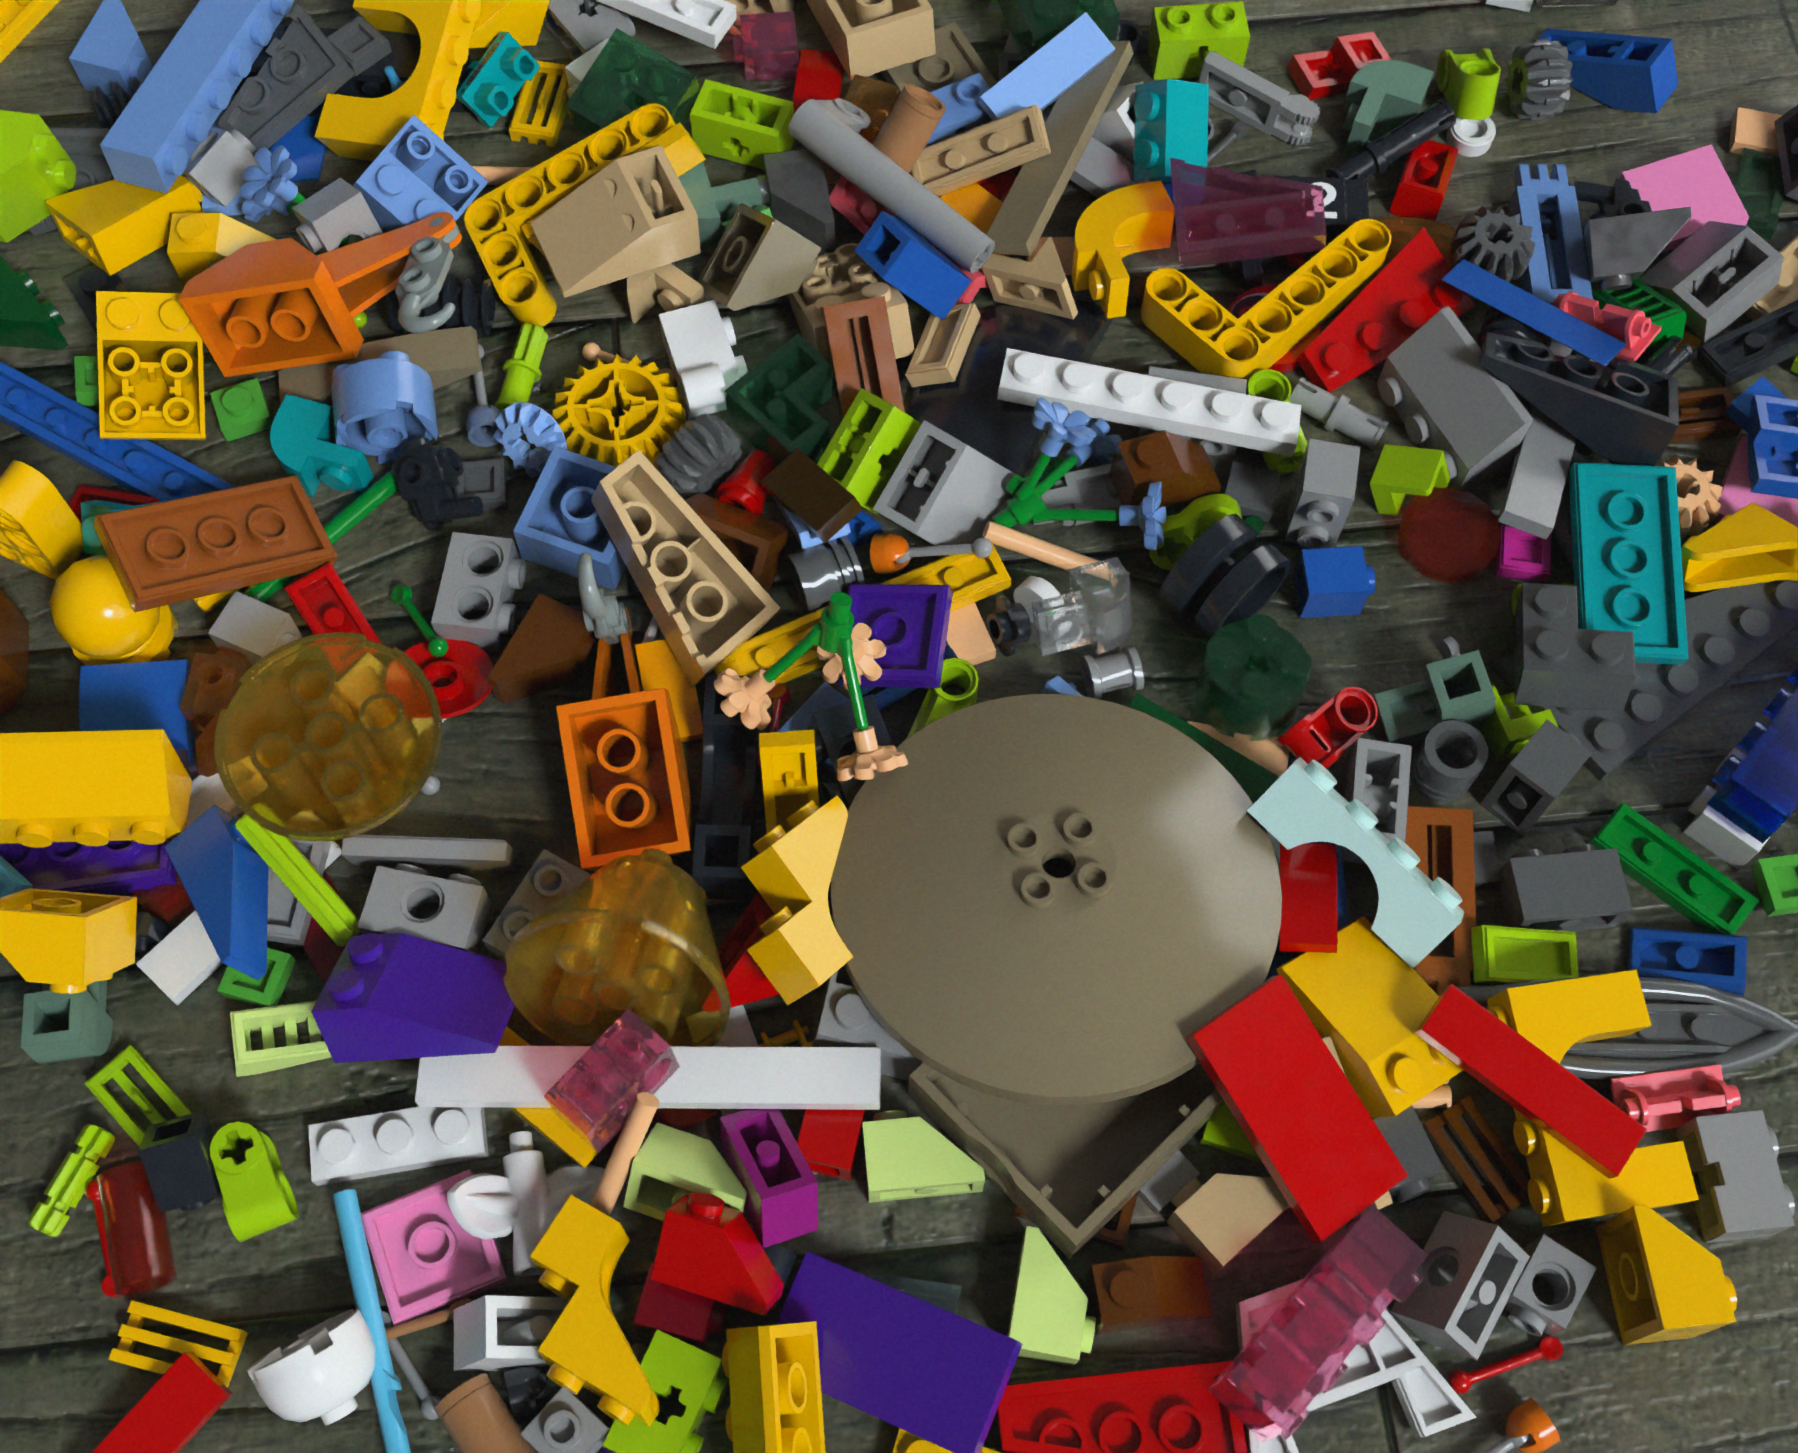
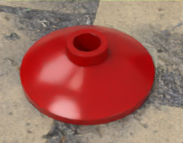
M445 639L449 648L447 653L441 657H434L429 653L428 641L418 643L399 655L392 664L388 674L390 694L400 708L418 717L444 719L462 715L480 705L492 690V686L487 679L494 667L490 657L477 645L463 640Z

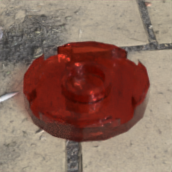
M1448 487L1435 488L1429 496H1416L1405 508L1401 516L1397 538L1401 553L1407 561L1410 558L1418 566L1417 571L1427 578L1450 583L1467 581L1476 577L1479 572L1487 568L1498 552L1501 532L1497 517L1484 501L1470 492Z

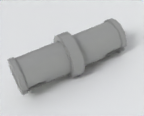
M1304 377L1300 378L1289 398L1291 403L1302 405L1301 412L1324 423L1323 429L1331 433L1335 429L1368 446L1371 450L1375 448L1389 423L1350 404V397L1342 394L1341 398L1308 382Z

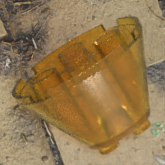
M334 632L316 634L294 640L273 650L257 661L239 679L241 686L232 698L227 710L221 709L215 731L214 751L217 770L223 786L240 810L252 821L275 834L302 841L319 842L345 839L368 832L384 825L396 815L404 812L408 804L423 788L436 764L442 739V718L437 697L429 680L421 668L404 652L395 646L392 649L383 644L367 640L366 636L362 634Z
M649 848L643 850L640 855H627L609 861L515 934L504 957L506 958L507 971L503 980L509 997L520 1013L535 1028L562 1046L715 1047L725 1032L731 1003L705 904L706 892L687 872L672 864V859L666 852L659 849Z

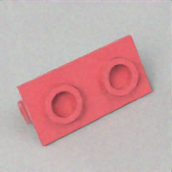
M1572 291L1565 295L1559 294L1553 303V306L1626 343L1615 357L1635 362L1662 330L1661 326L1652 324L1651 319L1645 317L1644 311L1638 309L1633 311L1611 304H1606L1601 310L1599 309V301L1579 296Z
M1721 1064L1610 1078L1613 1104L1647 1129L1646 1132L1679 1128L1695 1117L1729 1114L1732 1108L1739 1107L1741 1103L1738 1088L1734 1084L1727 1085L1723 1081Z

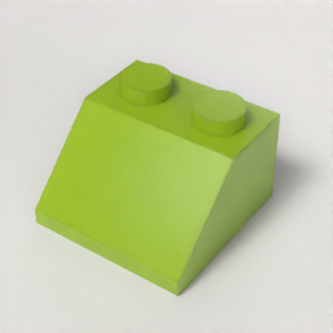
M0 110V242L8 243L51 215L44 201L54 196L68 193L69 189L74 187L76 167L39 114Z

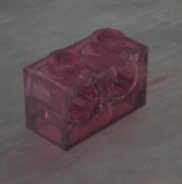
M627 1009L553 1085L544 1097L556 1115L599 1153L624 1126L637 1094L647 1092L654 1095L680 1066L671 1046L630 1009Z

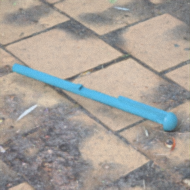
M355 1189L343 1190L335 1193L333 1200L356 1310H360L376 1347L375 1369L371 1377V1384L385 1452L411 1453L407 1430L396 1395V1391L402 1390L399 1377L394 1373L357 1192Z

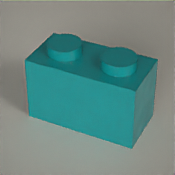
M1166 78L1135 86L1134 181H1161L1165 185L1207 181L1209 84Z

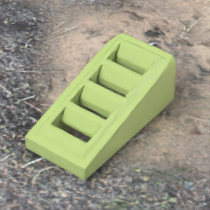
M316 1001L230 1012L236 1077L256 1075L331 1058L332 1056L325 1041L321 1039V1032L311 1012ZM307 1021L310 1043L299 1044L296 1023ZM284 1026L286 1046L275 1048L273 1028ZM261 1031L263 1049L252 1051L250 1033Z

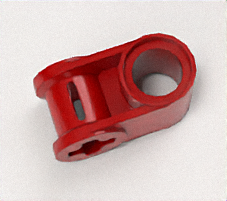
M1346 687L1319 706L1315 711H1311L1275 741L1280 747L1287 746L1297 759L1301 757L1307 764L1315 760L1327 769L1346 753L1345 750L1357 738H1360L1373 727L1378 717L1377 704L1366 690L1359 687Z

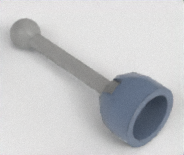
M478 343L481 364V359L484 356V348L482 347V345ZM481 365V371L473 374L478 405L469 412L466 419L468 439L472 444L480 447H492L500 444L493 435L498 429L495 419L501 414V410L493 405H488Z

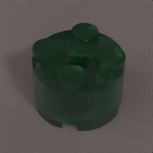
M1256 614L1248 620L1225 625L1213 634L1206 646L1196 682L1195 698L1197 709L1209 725L1224 735L1234 737L1235 732L1252 735L1250 741H1262L1278 736L1291 725L1298 710L1313 665L1312 658L1300 641L1290 632L1279 627L1277 622L1270 616Z

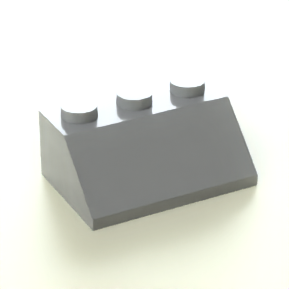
M1448 306L1437 312L1387 357L1377 386L1383 401L1388 406L1393 407L1405 423L1407 434L1413 442L1420 444L1422 448L1444 451L1450 475L1448 485L1455 495H1459L1506 472L1534 419L1510 387L1480 364L1482 350Z

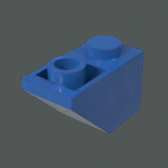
M883 211L854 250L881 278L943 320L972 282L935 245L902 220Z

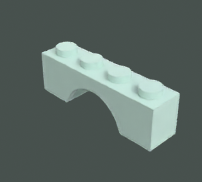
M1299 757L1247 812L1287 850L1310 842H1330L1341 845L1358 855L1371 870L1378 888V910L1371 930L1413 969L1462 922L1464 911L1458 906L1463 901L1462 898L1442 878L1437 877L1434 881L1429 879L1416 866L1420 862L1419 857L1402 840L1395 837L1390 842L1374 827L1379 822L1377 817L1362 802L1354 798L1349 803L1333 788L1337 781L1324 766L1315 760L1307 764Z

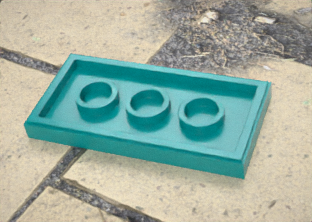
M1574 462L1569 468L1568 473L1574 586H1577L1578 629L1633 632L1635 663L1684 664L1689 658L1676 467Z

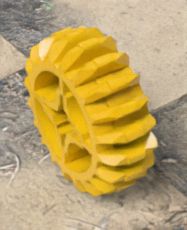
M617 353L613 363L604 364L603 361L596 357L595 368L591 370L579 365L577 371L578 379L565 378L563 384L564 392L556 393L554 401L556 409L552 410V417L558 423L565 436L567 450L614 467H618L636 451L640 450L652 465L659 470L656 461L663 452V444L670 441L674 436V431H679L683 428L686 421L685 408L682 407V393L678 387H674V382L669 372L660 374L659 367L656 366L655 362L643 367L642 361L637 355L629 363H623L622 358ZM621 408L623 410V416H620L619 410ZM619 419V427L616 428L615 420Z

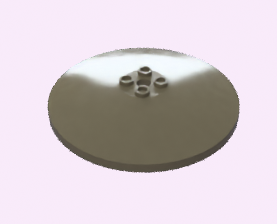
M1028 694L1003 697L966 707L928 724L896 748L897 752H904L908 761L906 766L897 767L887 772L874 770V778L865 781L848 810V819L831 878L833 924L842 942L853 956L844 965L853 986L868 1010L899 1044L935 1071L983 1093L1023 1103L1048 1106H1074L1111 1102L1134 1096L1168 1083L1198 1065L1200 1061L1185 1037L1265 982L1277 948L1282 912L1280 874L1272 842L1267 830L1247 812L1253 803L1232 774L1198 743L1169 724L1141 711L1114 702L1085 696ZM1059 858L1070 863L1074 871L1067 877L1055 878L1048 875L1042 866L1050 859Z

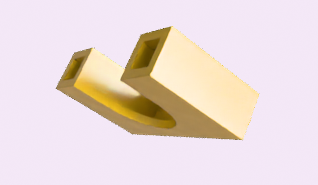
M354 0L353 8L376 30L420 35V57L409 79L400 88L383 97L362 98L327 93L315 137L339 157L374 161L410 118L415 115L444 141V130L450 109L456 100V88L462 67L468 58V46L475 22L480 16L482 0Z
M1637 970L1507 988L1487 999V1010L1559 1064L1568 1049L1576 1043L1628 1036L1652 1026ZM1514 1108L1517 1120L1513 1127L1514 1139L1519 1152L1526 1156L1531 1177L1528 1182V1196L1532 1208L1537 1214H1540L1543 1227L1618 1215L1634 1205L1646 1204L1651 1209L1699 1200L1683 1141L1635 1148L1618 1177L1609 1179Z

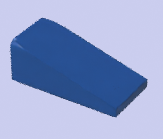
M1630 927L1628 971L1637 970L1638 977L1669 978L1695 982L1744 996L1747 936Z

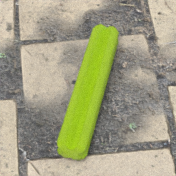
M254 807L238 819L235 824L236 829L336 945L342 947L348 943L350 937L361 933L357 928L359 923L358 917L263 807Z

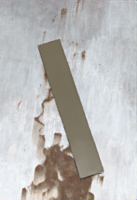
M1110 41L1115 47L1112 55L1058 97L1045 122L1051 154L1023 164L987 233V236L995 241L992 253L1031 256L1134 54L1130 41Z

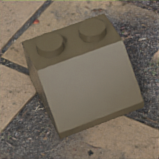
M740 203L697 282L703 286L705 294L731 310L737 311L798 291L801 284L806 282L814 273L817 266L816 257L821 247L776 219Z

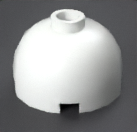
M359 1309L345 1311L298 1335L299 1339L283 1350L279 1346L255 1362L247 1370L260 1397L271 1411L284 1420L304 1422L321 1417L324 1425H329L350 1414L358 1407L354 1396L370 1382L376 1360V1347L371 1332Z

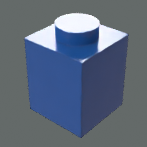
M1363 546L1302 549L1292 573L1300 618L1360 615L1368 596L1373 595L1375 591L1374 569L1372 565H1366Z

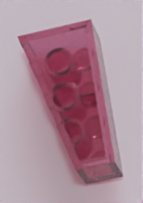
M1370 1205L1354 1219L1208 1390L1262 1442L1277 1436H1282L1286 1440L1308 1416L1309 1411L1306 1407L1321 1390L1325 1394L1347 1370L1348 1366L1343 1361L1358 1344L1361 1348H1364L1382 1329L1386 1321L1380 1315L1390 1302L1395 1299L1398 1303H1402L1419 1285L1424 1277L1417 1269L1428 1254L1376 1207Z

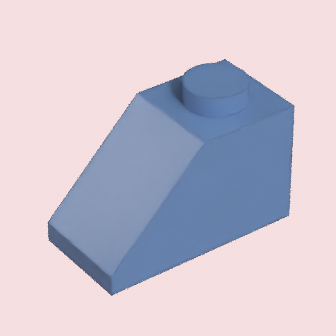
M121 0L102 1L69 57L85 90L94 92V87L100 86L103 92L111 97L112 82L118 81L125 92L129 93L131 92V78L136 77L142 84L153 68Z

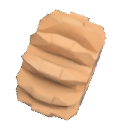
M1676 454L1668 458L1666 462L1659 460L1656 466L1676 467L1680 539H1684L1687 534L1690 536L1702 534L1709 525V522H1713L1719 514L1721 506L1718 500L1721 497L1723 487L1710 483L1713 479L1714 470L1701 472L1697 469L1696 458L1686 465L1682 463Z

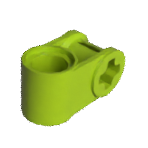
M1481 48L1478 53L1454 54L1451 49H1443L1437 62V86L1453 108L1454 115L1467 120H1484L1493 114L1501 68L1496 64L1489 48Z
M238 1121L228 1123L220 1128L212 1138L209 1147L210 1158L222 1192L225 1216L235 1238L239 1242H243L297 1220L299 1213L296 1199L284 1174L277 1147L273 1140L249 1123ZM248 1142L253 1147L245 1151L246 1161L240 1163L235 1158L243 1154L242 1144Z

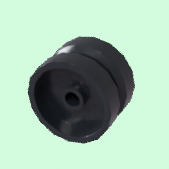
M1237 514L1227 515L1220 519L1194 541L1170 570L1161 586L1159 594L1161 599L1178 615L1185 616L1195 613L1194 629L1214 647L1230 640L1258 615L1279 590L1291 568L1290 560L1271 544L1255 547L1257 540L1256 531Z

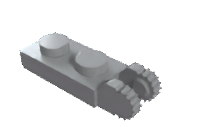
M1213 50L1204 58L1197 83L1209 84L1210 104L1269 136L1274 135L1285 142H1290V145L1293 144L1301 147V145L1309 143L1313 133L1310 124L1316 123L1320 114L1318 104L1310 101L1308 97L1302 94L1290 95V92Z

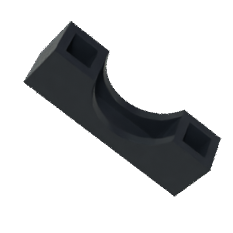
M706 675L703 709L702 787L699 817L695 826L692 871L695 897L750 900L751 881L741 869V866L752 859L759 729L757 727L753 730L747 728L741 721L740 712L733 717H728L722 711L720 703L728 697L718 693L714 687V681L718 675Z

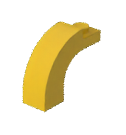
M1161 181L1134 184L1111 191L1090 204L1077 222L1071 272L1072 285L1075 291L1089 290L1091 298L1099 301L1107 319L1124 317L1126 315L1130 276L1121 259L1136 252L1170 247L1175 207Z
M814 729L759 733L767 833L779 824L785 832L789 831L792 827L786 819L811 800L819 808Z

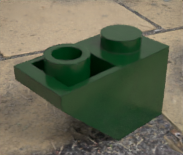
M0 256V346L60 351L69 346L58 329L65 324L59 312L48 299L39 303L35 296L40 291L23 268L14 272L2 256Z

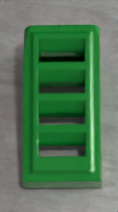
M1638 279L1631 280L1632 286L1629 288L1613 291H1602V288L1592 291L1593 300L1599 301V309L1602 310L1606 304L1633 311L1638 309L1644 311L1645 317L1650 318L1652 324L1661 326L1662 330L1644 352L1661 347L1671 335L1683 339L1686 312L1678 304Z

